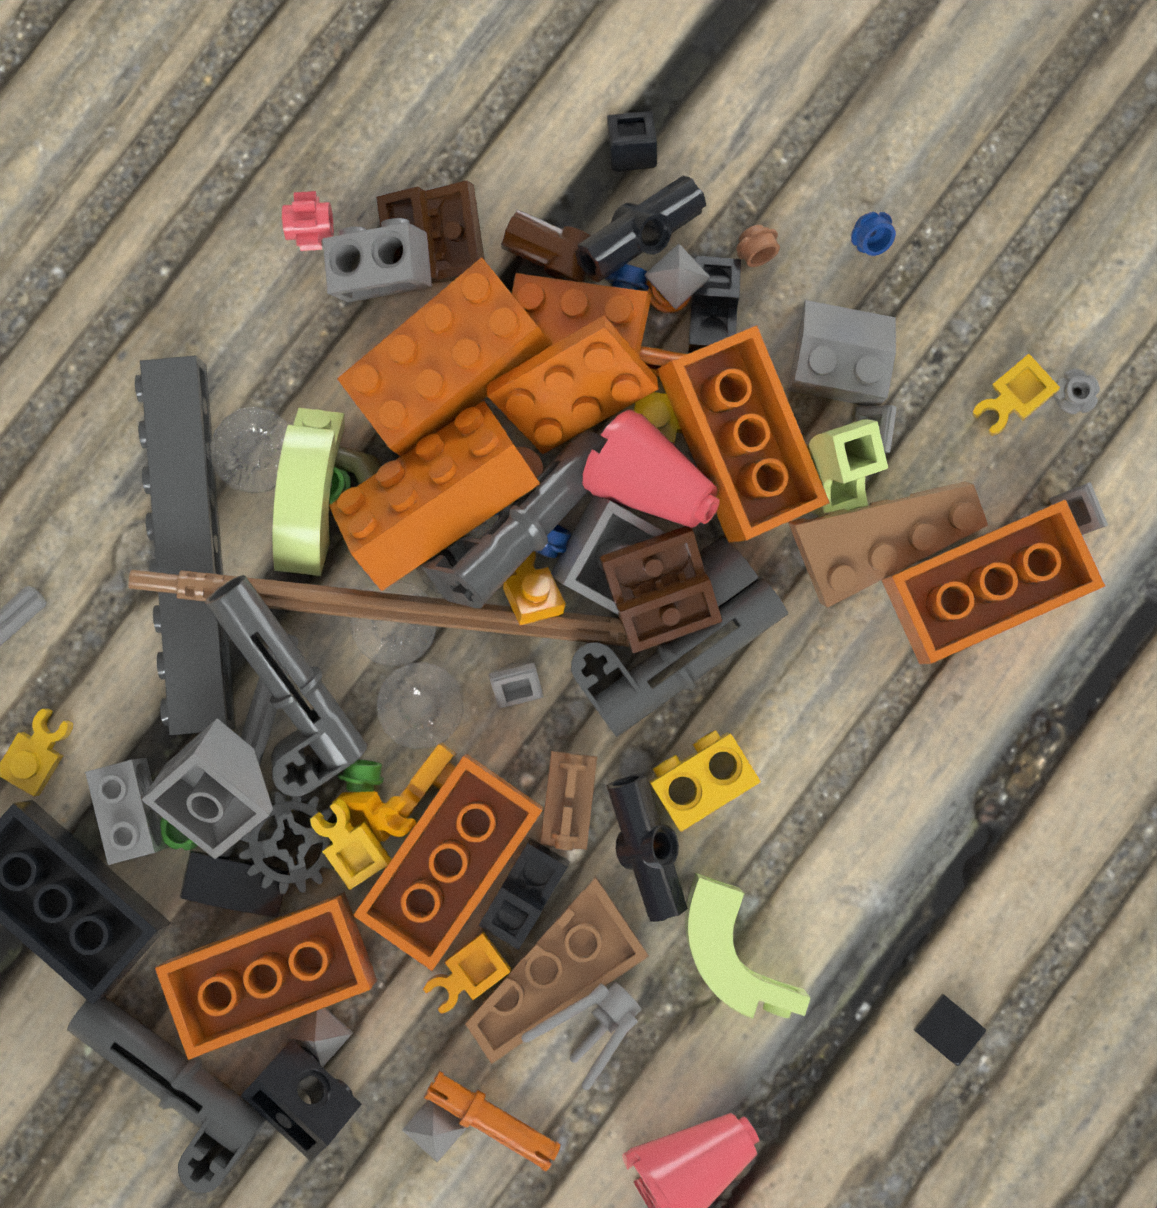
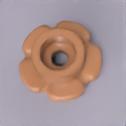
M754 225L746 229L739 237L740 242L736 247L737 256L740 259H744L749 267H758L769 262L780 250L776 240L778 237L777 231L762 225Z

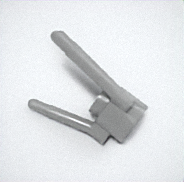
M617 982L609 989L600 983L588 996L536 1025V1027L527 1031L521 1037L524 1043L530 1042L596 1004L597 1007L591 1013L600 1023L571 1054L570 1061L573 1063L578 1062L607 1030L610 1033L614 1030L615 1032L582 1082L584 1090L591 1088L626 1033L638 1022L635 1016L642 1010L637 1002Z

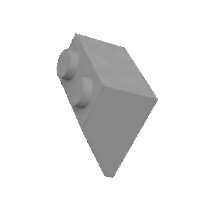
M805 300L787 391L863 406H880L888 398L895 361L896 317Z
M593 495L565 547L567 549L566 552L561 553L551 574L554 579L618 614L599 556L666 532L612 501Z
M218 718L164 765L142 798L145 804L214 859L218 858L261 823L273 810L254 748Z

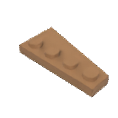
M966 481L911 493L909 497L880 500L870 503V506L848 511L841 509L825 513L826 516L808 520L801 518L788 522L819 602L827 608L988 526L975 486Z
M596 875L466 1020L465 1025L491 1064L522 1044L521 1037L524 1033L588 996L600 983L604 986L608 985L649 957L647 951Z

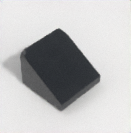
M652 111L607 115L613 171L656 167L657 139Z
M943 993L913 1029L955 1066H959L986 1032V1028Z

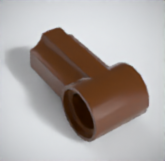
M517 209L505 230L501 247L512 254L544 267L545 272L554 279L584 282L587 274L578 265L574 252L578 250V244L591 235L569 226H564L563 229L558 228Z

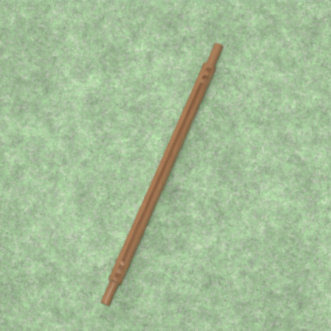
M131 570L128 586L129 589L174 593L177 595V599L206 601L218 588L238 576L180 570L179 575ZM247 578L270 609L630 647L620 618L564 612L562 615L519 625L511 606L484 604L482 608H473L439 598Z

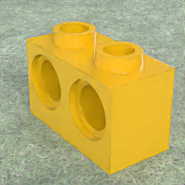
M714 730L692 744L696 750L693 754L681 761L677 755H674L652 769L656 777L648 782L680 832L761 782L731 733L726 732L720 736ZM718 752H727L734 762L732 772L725 778H715L709 770L710 759ZM678 777L690 778L694 784L693 796L684 803L674 802L669 796V786Z

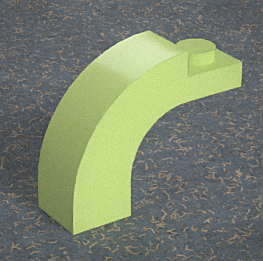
M298 408L294 424L287 426L279 460L273 509L272 544L275 571L321 576L330 544V488L334 464L345 428L344 413Z
M863 419L815 435L810 440L807 448L830 503L811 511V513L821 517L826 516L825 513L845 509L848 511L868 506L865 476L888 469L878 422Z
M695 873L686 903L688 909L685 911V930L689 950L705 983L725 1004L752 1019L754 1018L759 1001L764 1002L763 1009L783 1018H790L791 1012L805 1016L811 998L804 989L758 974L746 967L736 955L733 944V928L744 892L739 887Z

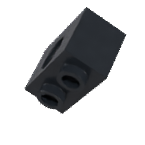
M293 1039L240 1095L309 1161H312L331 1143L362 1105L353 1096L347 1084L332 1077L318 1063L316 1056L310 1050L299 1046ZM297 1089L304 1091L309 1096L311 1104L304 1102L299 1097Z

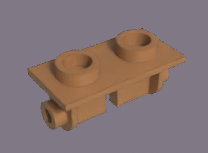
M551 751L541 845L554 846V848L562 850H573V848L587 850L597 756Z

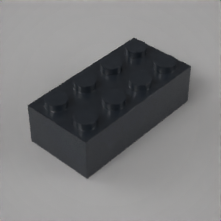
M27 800L13 803L0 818V923L92 1005L111 993L171 922L35 801Z

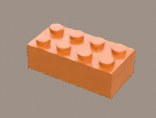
M481 257L339 376L337 380L387 446L399 456H402L416 447L422 438L435 434L454 421L463 410L474 407L487 397L488 383L539 354L551 342Z
M757 325L677 358L656 369L697 468L717 487L716 498L720 502L716 514L728 543L749 540L830 503Z
M483 400L476 406L463 410L454 421L435 434L422 438L416 447L398 459L385 463L376 474L357 487L344 491L329 507L351 555L378 588L383 591L537 487L540 482Z
M1066 499L881 580L919 665L932 664L1105 587Z
M464 755L353 916L433 971L535 823L544 807L470 755Z
M345 892L170 958L155 968L188 1060L369 991L377 981Z

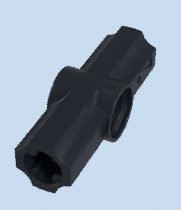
M683 175L639 205L629 202L621 205L615 211L610 224L578 244V250L574 252L578 265L585 271L589 279L599 283L642 253L649 255L660 253L669 243L671 234L700 215L702 209L707 206L703 191L698 188L692 178Z
M644 773L632 774L616 779L606 786L621 830L616 839L615 849L617 858L624 868L634 871L650 922L664 921L668 918L679 916L688 908L674 866L679 852L676 833L670 826L661 824L647 776Z

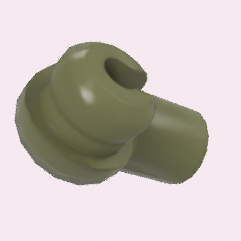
M339 446L334 467L354 473L360 485L376 474L381 464L371 454Z

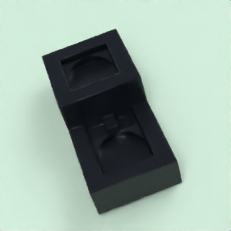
M695 256V261L710 276V279L692 295L688 354L736 334L737 308L740 298L741 259Z
M530 838L478 926L519 950L568 868L570 861Z
M190 850L180 898L215 907L278 918L283 894H280L279 882L275 880L266 889L261 887L265 876L261 871L252 876L248 875L247 871L254 863L242 862L234 857H218L214 859L208 853ZM268 866L277 873L288 875V871L285 868Z

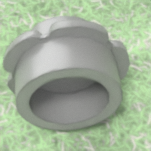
M1072 369L1064 374L1063 379L1060 378L1056 381L1060 390L1054 395L1057 405L1066 413L1077 414L1080 411L1087 413L1096 406L1098 402L1096 395L1100 392V387L1094 376H1087L1081 369ZM1074 388L1081 390L1080 396L1074 394Z

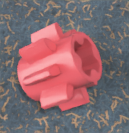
M316 191L294 192V202L290 205L282 206V224L285 239L296 240L300 251L322 250L323 238L334 236L330 202L320 203Z

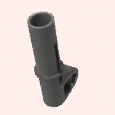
M589 430L578 434L537 477L540 484L517 499L511 506L508 505L498 512L499 519L479 540L461 537L420 566L442 597L449 602L473 608H482L533 551H542L548 544L547 535L588 492L583 487V472L587 458L592 449L600 453L606 441L598 434Z
M245 575L230 580L213 592L206 599V606L271 692V704L275 708L283 709L297 728L296 731L282 739L274 747L271 754L272 778L275 786L282 793L290 796L305 795L357 761L364 754L368 745L321 681L323 675L321 669L318 666H310ZM256 632H258L261 635L266 644L269 646V648L275 654V656L283 665L285 670L288 672V674L294 680L296 685L299 687L300 692L303 694V696L307 698V700L313 706L312 710L309 708L307 703L298 693L291 680L287 678V676L279 667L277 662L274 660V658L268 652L266 647L257 637V635L255 634ZM309 744L320 758V763L316 764L309 754L305 756L304 747ZM293 761L297 766L303 765L304 768L297 770L294 766L287 768V764Z
M759 577L718 607L722 622L675 638L667 644L664 642L657 645L655 653L630 671L625 669L618 657L608 646L601 643H588L581 646L575 652L571 661V672L578 685L616 737L623 734L682 690L692 691L697 688L694 684L696 680L788 615L783 602L763 577ZM733 620L738 628L653 689L647 683L649 679ZM590 654L596 659L602 656L607 659L608 663L603 667L606 675H609L617 668L624 675L595 697L589 691V688L598 683L599 679L595 675L585 677L582 672L587 667L584 659Z
M107 997L102 998L93 1005L86 1000L68 1025V1032L161 1100L159 1103L160 1108L163 1110L174 1109L199 1128L178 1162V1175L181 1182L187 1189L195 1193H207L217 1188L238 1164L267 1121L238 1093L202 1068L201 1058L197 1056L188 1060L185 1054ZM217 1143H220L225 1148L209 1165L205 1161L208 1157V1152Z

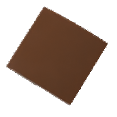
M468 180L426 191L417 186L376 197L380 227L381 222L385 220L402 218L409 220L410 224L427 233L432 284L454 281L481 257L485 260L474 184ZM403 245L400 246L394 253V264L397 263L403 255Z
M684 526L599 556L632 653L722 622L713 587L705 573L691 527Z

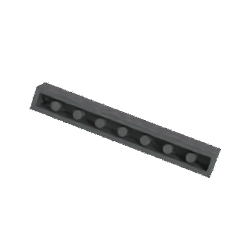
M196 355L140 360L141 375L135 376V392L139 403H143L144 420L139 421L138 433L142 448H147L148 466L142 469V483L145 493L151 496L152 512L146 514V531L149 540H154L155 559L150 560L149 572L179 575L180 570L223 575L207 365ZM158 592L159 605H155L153 608V623L156 632L162 635L163 651L157 654V671L161 680L165 679L166 698H162L160 704L163 725L169 726V735L201 733L218 718L231 730L236 729L228 634L206 606L205 601L177 599V595L174 593Z

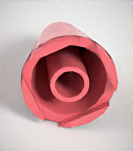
M628 409L619 414L605 428L601 436L607 439L606 444L600 453L592 449L587 458L583 472V487L596 497L605 498L691 528L697 526L700 522L706 524L712 519L720 502L716 498L717 487L643 414Z
M729 1113L632 1147L622 1154V1158L627 1170L634 1166L640 1175V1178L633 1183L648 1208H708L757 1156L754 1145L759 1142V1137L746 1117L743 1116L737 1119L734 1114Z

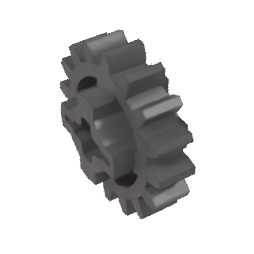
M277 792L274 798L275 805L272 806L273 810L270 815L254 827L251 833L248 832L240 839L249 842V849L241 852L239 856L240 859L252 858L254 864L247 871L249 876L255 875L260 871L265 875L261 887L266 889L275 880L279 882L280 894H286L289 883H295L299 892L303 893L306 892V879L311 877L319 885L323 882L319 872L322 867L334 870V867L322 852L332 842L329 837L319 835L313 828L306 829L294 822L291 810L299 811L312 818L318 813L315 809L319 798L314 796L307 804L301 803V796H292L290 802H285L281 792ZM331 809L321 812L325 820H328L333 813ZM274 815L277 828L270 839L258 842L261 827L267 819ZM283 820H286L288 829H291L293 835H301L303 838V844L296 847V865H294L292 856H289L286 849L278 850L276 841L284 837L283 830H285ZM322 842L317 860L306 870L304 857L311 845ZM270 856L286 862L289 875L273 871L262 859Z

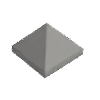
M680 244L675 246L644 275L675 309L710 279V276Z
M894 405L857 407L854 422L863 419L877 421L884 452L889 453L893 439L897 407Z
M1091 482L1049 498L1051 505L1066 499L1082 535L1108 526Z
M510 663L489 674L498 708L544 697L535 663Z
M325 1007L306 1014L286 1038L289 1041L293 1039L299 1046L310 1050L316 1056L318 1063L323 1067L353 1032Z
M428 1100L402 1131L438 1162L467 1128L458 1124V1117Z

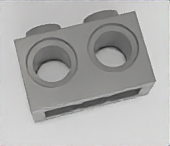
M388 219L381 222L380 228L370 230L364 227H346L339 230L338 236L323 238L327 293L346 302H353L432 288L427 233L410 224L407 219ZM403 245V255L401 259L394 264V253L400 246ZM358 254H360V263L358 267L354 271H352V262L354 258Z
M147 758L128 760L85 772L108 865L169 848L161 835V816L142 801V798L153 783Z

